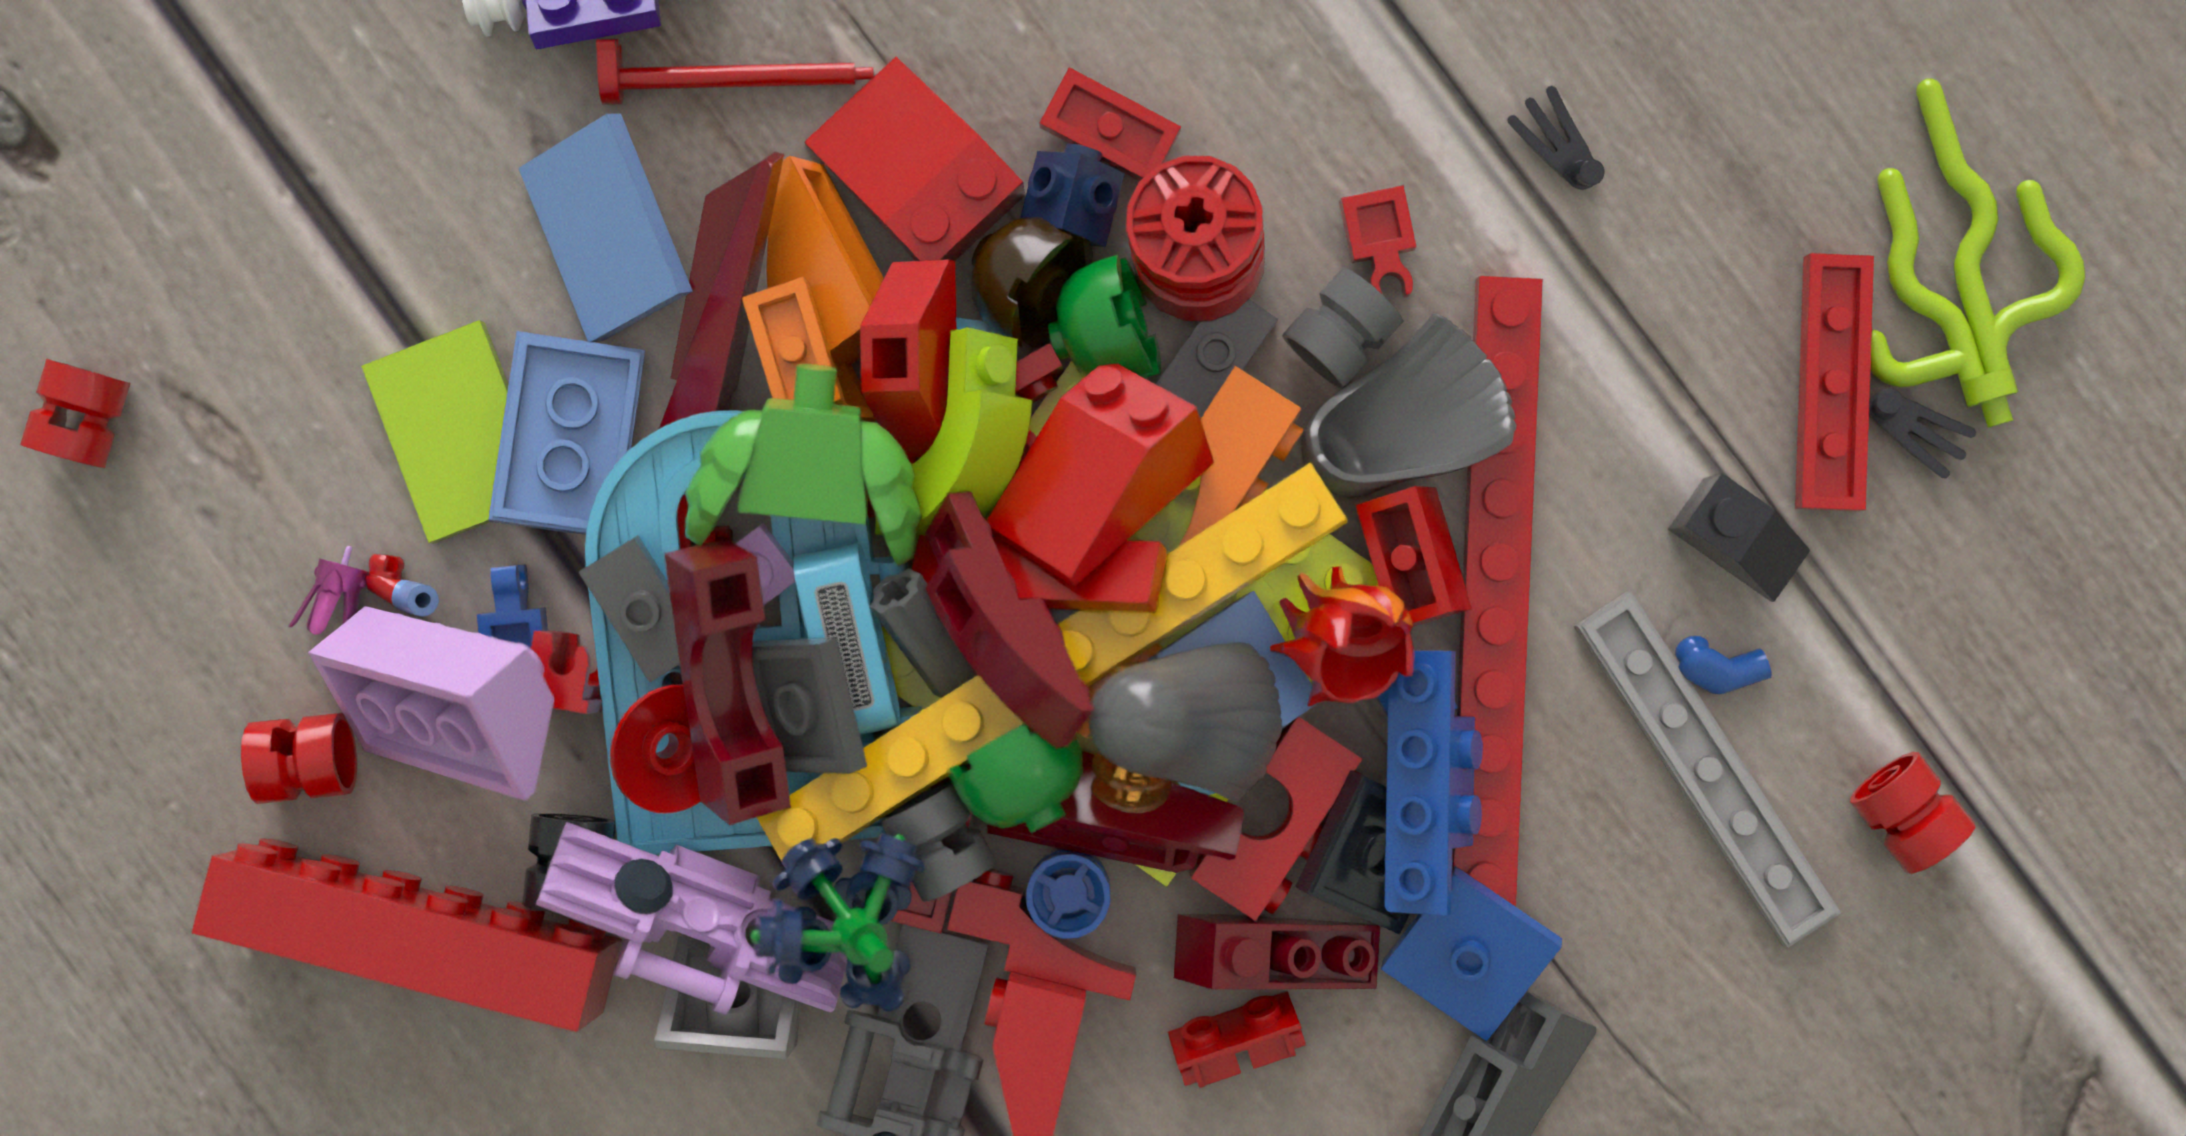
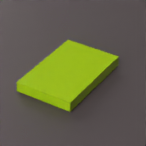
M478 320L361 366L428 543L432 544L490 522L489 512L509 384L486 324Z

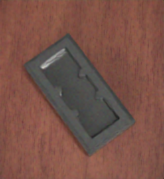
M1249 299L1234 313L1212 321H1199L1156 382V385L1196 406L1201 419L1233 368L1237 366L1244 370L1278 319Z
M638 535L579 571L582 579L649 682L680 665L668 581Z

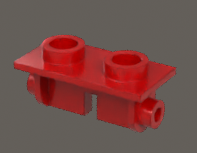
M1288 991L1274 996L1264 995L1255 997L1242 1007L1212 1017H1196L1189 1020L1182 1027L1168 1031L1175 1060L1184 1085L1188 1086L1198 1083L1199 1089L1206 1087L1205 1085L1241 1074L1236 1053L1247 1050L1253 1069L1288 1057L1296 1056L1295 1049L1306 1046L1302 1028Z

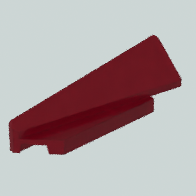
M772 153L705 196L689 278L693 292L686 295L670 379L677 380L659 429L685 417L713 411H728L731 395L738 387L750 327L742 297L757 292L784 154Z
M1082 750L1083 773L1077 789L1060 803L1066 815L1033 833H1030L1025 822L1007 828L987 824L988 834L1178 873L1193 869L1199 854L1225 858L1228 861L1235 859L1244 810L1240 806L1161 778L1142 776L1126 771L1108 759ZM970 763L966 764L968 771L972 769ZM949 776L933 785L931 789L951 781Z

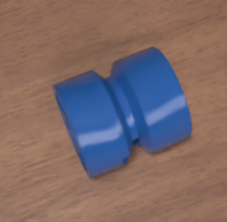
M1060 848L1045 854L1034 866L1026 889L1027 908L1034 923L1047 934L1061 939L1080 938L1094 931L1105 919L1110 905L1109 876L1102 862L1093 855Z

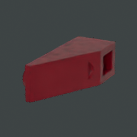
M1178 914L1173 978L1212 990L1377 989L1381 926L1367 923L1259 916L1254 921L1247 915Z

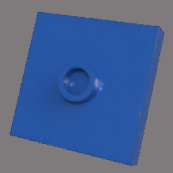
M1455 866L1452 869L1451 915L1418 914L1383 959L1381 970L1487 1041L1562 948V938Z

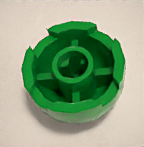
M1119 254L1098 260L1076 271L1062 285L1056 303L1058 321L1048 324L1051 343L1058 358L1062 360L1070 357L1077 371L1085 377L1097 366L1115 363L1145 379L1161 373V357L1156 334L1148 336L1147 324L1142 310V306L1147 305L1138 279L1125 257L1120 259Z
M1024 724L967 755L966 757L972 767L969 771L966 765H956L947 770V774L959 797L973 815L988 825L1001 828L1025 822L1030 833H1033L1066 815L1060 803L1077 789L1083 773L1082 750L1076 735L1068 746L1055 748L1036 732H1030L1027 725Z

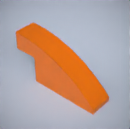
M789 155L782 163L768 233L767 289L800 277H804L809 282L834 366L837 369L838 379L846 401L844 405L861 408L862 421L873 423L876 419L861 392V383L851 364L861 358L860 325L884 277L824 165Z

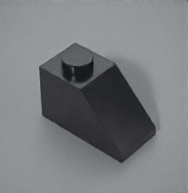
M1723 473L1703 478L1668 528L1669 531L1770 602L1776 601L1811 551L1776 510Z

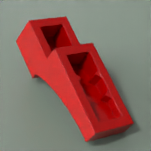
M990 868L969 883L957 888L947 930L1010 945L1004 968L1005 971L1131 1000L1136 979L1135 967L1110 960L1090 952L1068 939H1061L1043 931L1034 923L1027 906L1021 901L1024 888L1012 885L1014 875Z

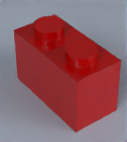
M1413 486L1355 505L1379 587H1387L1403 601L1404 608L1410 615L1413 627L1472 609L1436 487Z

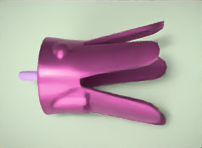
M351 546L346 547L341 564L319 558L318 566L314 570L316 576L315 583L288 627H293L298 622L316 592V598L307 621V630L314 635L321 634L325 630L343 591V624L358 612L359 595L361 589L366 587L365 575H368L369 572L347 566L352 552Z

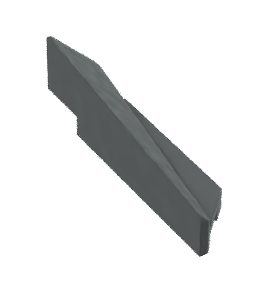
M1527 990L1499 1025L1491 1044L1471 1035L1418 1136H1531L1595 1036L1596 1027Z

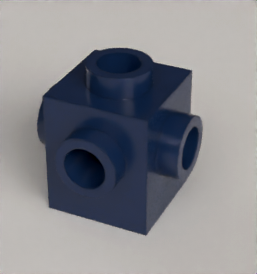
M1066 144L1064 152L1037 151L1020 218L1042 217L1058 229L1065 230L1073 236L1086 238L1090 241L1091 246L1106 247L1125 173L1101 163L1103 154L1090 147Z

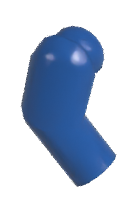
M1689 636L1680 641L1675 650L1676 658L1680 662L1678 668L1683 676L1690 682L1713 694H1725L1769 679L1772 676L1769 661L1761 648L1727 658L1718 651L1709 648V643L1704 637Z

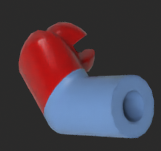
M373 554L369 558V575H365L368 591L405 613L428 616L435 611L439 603L436 590L429 585L401 579L405 563L400 556Z

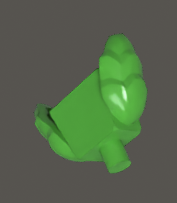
M798 364L796 365L793 400L767 399L763 411L746 410L732 417L719 427L704 445L700 453V467L692 477L685 492L689 505L685 522V536L696 545L703 544L713 531L726 505L746 473L738 502V512L866 525L869 496L891 556L896 565L900 566L913 560L915 557L917 544L916 528L922 518L918 499L912 488L915 474L902 447L888 431L877 423L862 421L861 408L834 404L836 368L823 365Z

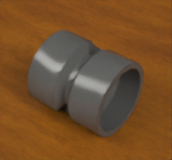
M1344 267L1319 293L1322 303L1319 310L1306 308L1282 335L1285 342L1306 364L1325 380L1340 389L1345 388L1367 363L1364 350L1366 348L1379 349L1404 322L1395 307L1376 288L1355 272Z
M951 781L916 796L880 819V823L887 835L894 837L896 834H901L906 842L917 847L914 857L924 862L925 870L923 873L915 872L912 883L922 902L939 898L982 875L996 864V859L980 829L967 827L966 821L971 813L959 797Z

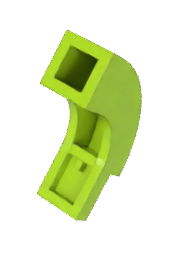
M969 327L951 331L948 397L944 420L930 449L918 461L911 464L915 474L912 488L918 499L922 515L916 528L917 541L919 535H926V530L947 494L971 492L982 517L985 518L995 507L1014 476L1027 439L1032 400L1015 397L1017 339ZM876 517L875 534L883 536Z

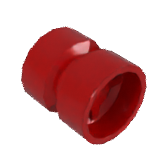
M46 359L36 391L44 403L42 408L30 411L20 445L67 460L105 468L115 436L107 425L109 420L121 417L131 383ZM68 409L85 414L78 430L65 426Z
M334 713L306 716L301 719L297 727L289 718L248 723L244 729L241 741V765L245 786L251 800L256 804L292 801L298 799L302 790L310 798L351 794L357 778V751L353 730L344 714Z
M1914 751L1894 759L1877 770L1850 797V803L1871 830L1885 829L1887 834L1884 839V846L1902 869L1909 874L1921 872L1945 859L1957 850L1975 830V822L1953 795L1938 794L1941 786L1940 778L1921 754Z

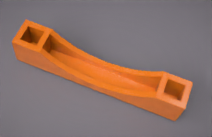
M1237 366L1233 368L1201 418L1215 463L1201 474L1200 491L1191 522L1179 546L1264 493L1269 483L1259 478L1273 456L1284 462L1304 431L1303 428L1295 424L1300 416L1301 407ZM1158 643L1089 686L1090 702L1108 678L1126 668L1147 662L1148 658L1162 650L1163 647ZM1091 715L1078 731L1085 738L1091 737L1089 727Z

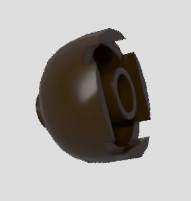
M1042 217L1020 218L1002 226L993 234L985 236L973 253L971 297L984 323L999 335L1017 339L1018 347L1022 348V342L1031 347L1044 343L1050 338L1048 324L1058 321L1056 303L1062 285L1076 271L1092 264L1093 251L1090 241L1082 236H1073L1065 230L1058 229Z

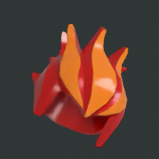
M1339 566L1332 567L1329 590L1317 586L1305 573L1298 575L1299 586L1308 603V612L1298 609L1286 597L1279 601L1295 639L1271 645L1270 651L1291 657L1314 682L1307 706L1311 707L1324 701L1355 703L1359 700L1375 699L1389 688L1397 678L1398 673L1405 677L1413 675L1414 646L1410 633L1413 624L1408 611L1404 608L1403 601L1387 587L1348 584L1344 579L1342 567Z

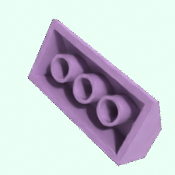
M364 606L308 652L364 751L524 801L535 792L554 697L542 676L544 673L543 664L529 647L521 643L515 644L487 637L480 633H471L447 627L440 623H431L407 617L400 613H391Z

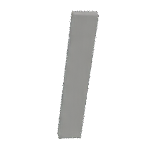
M1625 592L1576 624L1574 627L1781 945L1789 948L1841 914L1695 688L1679 670L1678 662L1632 592Z

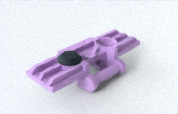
M565 823L536 905L624 937L614 970L615 976L628 979L630 974L710 1002L713 1004L712 1010L723 1015L728 1013L734 1001L740 980L830 1013L836 1007L847 965V958L843 953H831L829 961L822 969L815 972H803L802 978L798 983L786 984L778 976L779 966H776L775 975H767L766 957H756L755 949L747 942L745 936L746 928L756 925L757 917L767 916L768 909L773 907L774 899L769 898L771 891L759 887L760 876L679 845H675L670 853L662 851L657 856L572 823ZM783 903V910H795V907ZM817 916V919L824 922L831 931L834 922ZM666 930L676 931L709 943L710 950L706 961L711 962L710 966L721 970V977L713 976L640 949L644 941L658 943Z

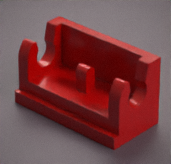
M534 630L531 650L539 657L543 664L544 673L542 676L554 697L553 708L583 714L602 712L598 669L590 673V653L587 647L580 646L579 634L564 631Z

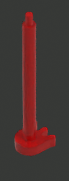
M596 39L598 87L602 105L622 104L624 90L855 85V80H871L874 78V67H855V62L623 67L622 45H619V39Z

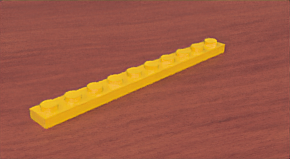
M1309 463L1168 553L1156 613L1079 610L1057 624L1063 633L1065 647L1080 679L1085 682L1087 687L1348 522L1312 464ZM977 675L864 747L867 767L850 774L824 773L789 795L791 808L757 817V820L781 861L791 848L806 839H814L817 844H823L833 838H838L841 843H844L948 777L947 770L950 767L968 764L969 761L966 756L1025 723L1006 707Z

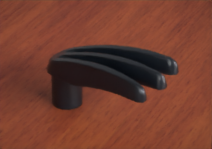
M1547 87L1546 93L1556 117L1569 140L1568 143L1559 134L1535 99L1529 97L1525 100V106L1546 138L1555 148V153L1531 132L1516 115H1511L1507 118L1508 124L1528 146L1572 187L1585 190L1602 181L1605 174L1604 167L1601 162L1593 158L1556 87Z
M1884 389L1870 398L1869 414L1873 420L1912 456L1939 477L1948 478L1950 471L1908 435L1909 431L1958 460H1963L1966 457V452L1919 423L1917 418L1969 438L1975 437V428L1902 397L1895 389Z

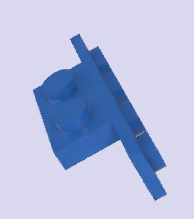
M1414 651L1413 675L1405 677L1398 673L1397 678L1388 688L1385 909L1389 912L1451 915L1452 849L1473 846V835L1479 832L1481 826L1482 807L1479 797L1474 795V769L1480 767L1483 755V742L1480 732L1475 730V717L1455 716L1456 651Z

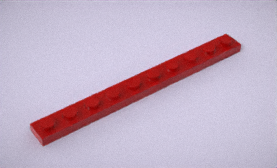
M1479 276L1475 282L1473 341L1487 355V359L1493 362L1502 375L1501 378L1507 387L1506 392L1510 394L1512 399L1511 406L1515 413L1516 430L1514 431L1513 442L1499 453L1467 467L1463 580L1472 609L1461 612L1457 716L1475 717V730H1478L1482 736V761L1480 767L1474 769V795H1477L1481 801L1482 820L1479 832L1473 835V846L1452 849V869L1455 866L1516 907L1543 279Z

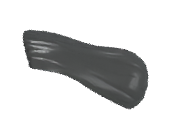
M1437 313L1432 314L1398 352L1360 379L1337 392L1313 414L1301 438L1304 467L1311 463L1329 492L1336 496L1347 498L1362 497L1394 484L1444 475L1464 469L1499 453L1513 442L1516 423L1514 421L1515 413L1511 406V396L1506 392L1507 387L1501 378L1502 375L1493 362L1487 359V355L1477 346L1475 341L1471 340V336L1463 329H1459L1458 326L1446 317Z
M1242 642L1193 649L1126 668L1108 678L1095 693L1091 701L1094 711L1089 718V727L1093 742L1105 758L1126 771L1210 790L1236 803L1255 784L1263 779L1267 765L1270 763L1276 750V742L1281 735V706L1278 702V689L1274 686L1276 682L1275 675L1269 669L1268 661L1260 656L1250 644Z

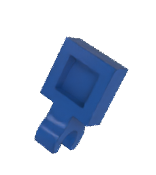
M526 564L491 568V585L494 595L495 612L477 614L478 633L515 644L521 643L531 649L534 630L548 631L546 607L527 609L529 582Z

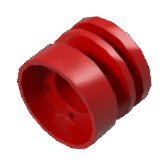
M1212 156L1178 157L1159 164L1139 181L1127 205L1126 233L1129 240L1134 272L1141 290L1160 311L1183 321H1212L1234 313L1254 295L1264 274L1265 238L1263 231V207L1253 183L1236 166ZM1195 222L1205 223L1199 224L1196 233L1185 232L1191 231Z

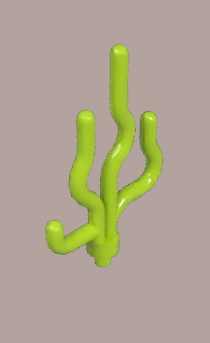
M1927 78L1920 81L1917 85L1916 95L1935 156L1947 184L1968 202L1972 213L1970 228L1959 244L1954 260L1955 283L1966 318L1961 309L1946 297L1928 290L1917 279L1914 272V261L1920 239L1917 220L1900 171L1895 168L1882 170L1878 175L1877 184L1893 236L1887 261L1890 284L1899 300L1913 311L1932 319L1941 327L1950 350L1909 362H1898L1891 355L1884 334L1878 330H1872L1870 370L1883 383L1899 388L1917 386L1957 374L1967 408L1981 405L1987 427L1991 428L2014 421L2006 397L2014 395L2019 391L2007 356L2009 338L2018 328L2053 317L2071 307L2080 296L2086 279L2084 260L2076 244L2055 226L2040 184L2034 180L2020 182L2016 189V198L2025 226L2034 244L2054 261L2058 269L2059 278L2053 289L2018 300L2001 309L1994 316L1981 276L1980 262L1993 240L1999 221L1997 200L1989 184L1968 166L1964 158L1941 84L1933 78Z

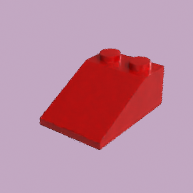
M897 57L892 59L874 78L804 141L805 145L915 261H956L1025 196L1023 181L977 132Z
M1117 363L1097 366L1058 401L987 519L992 535L1075 587L1215 463L1197 407Z
M1010 972L1008 980L997 977L995 979L984 1025L996 1028L992 1047L1013 1136H1053L1085 1005L1086 990Z

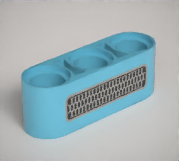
M854 543L794 556L795 582L808 638H837L860 735L899 726L901 724V713L881 622L870 609L874 594L861 544Z

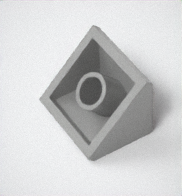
M678 936L673 961L713 976L721 977V970L710 966L711 962L706 961L710 950L709 943L691 937ZM748 942L749 945L753 949H755V943ZM740 980L734 1001L728 1013L723 1015L713 1011V1004L668 987L666 988L655 1036V1048L787 1059L797 1046L801 1002Z

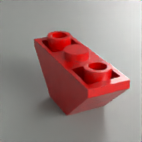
M955 260L892 262L860 325L861 392L878 425L893 436L907 457L924 456L934 443L946 412L950 336L952 330H957Z

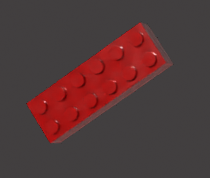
M261 838L258 845L240 843L234 851L211 856L191 934L578 1032L604 1012L622 942L620 938L605 935V930L569 918L568 925L544 919L545 911L525 907L521 902L509 901L507 902L506 909L483 904L484 894L468 888L445 886L444 893L421 888L422 878L405 872L384 870L382 877L358 872L360 862L347 857L322 854L320 861L296 856L298 846L274 839Z

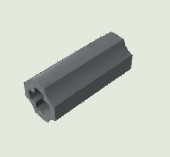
M909 568L897 575H888L872 591L874 598L870 609L931 692L939 698H943L976 677L977 673L959 651L939 619L925 590L928 584L922 575Z

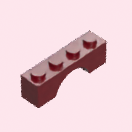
M728 539L664 553L700 802L728 825L791 808L783 746L774 734L763 710L753 669V636L757 626L765 621L757 556Z

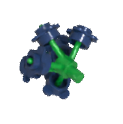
M880 834L876 843L861 840L860 847L865 855L859 869L860 871L850 878L842 877L838 879L843 870V866L835 857L843 846L838 838H833L823 844H817L814 839H806L798 843L783 857L782 865L785 867V870L775 877L772 885L777 891H782L790 886L801 900H807L821 894L837 915V919L834 921L830 931L824 922L817 919L816 913L812 908L799 906L795 910H783L782 899H774L773 907L768 909L767 916L757 917L755 930L751 933V940L755 943L756 957H766L767 975H775L776 966H779L778 976L781 981L786 984H796L801 980L803 972H815L822 969L829 961L831 953H843L847 958L846 976L848 982L840 989L842 1002L849 1008H858L862 1004L879 1005L886 1012L898 1009L905 999L901 986L903 976L911 969V962L906 953L900 950L892 951L886 945L887 932L883 925H886L894 918L897 910H904L911 903L912 893L910 885L915 872L923 873L925 870L924 862L914 857L917 847L906 842L901 834H896L894 837Z

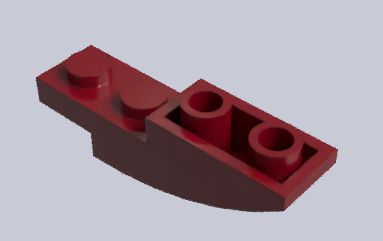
M972 493L947 494L925 532L939 564L925 590L939 619L955 645L982 681L1006 707L1034 732L1055 748L1066 747L1094 711V708L1090 702L1088 687L1080 679L1065 647L1063 633L1060 627L1054 623L1043 597L1019 599L1015 580L1002 562L992 539L991 527L988 521L982 517Z

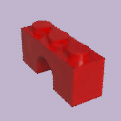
M1297 717L1282 730L1276 742V750L1266 770V773L1282 784L1287 793L1288 811L1284 821L1274 831L1264 835H1249L1241 831L1236 858L1228 861L1225 858L1200 854L1194 868L1189 871L1190 878L1254 921L1258 919L1263 910L1273 914L1281 905L1293 884L1285 876L1299 856L1306 861L1308 860L1324 827L1320 823L1336 801L1350 770L1357 772L1356 769L1363 759L1302 718Z

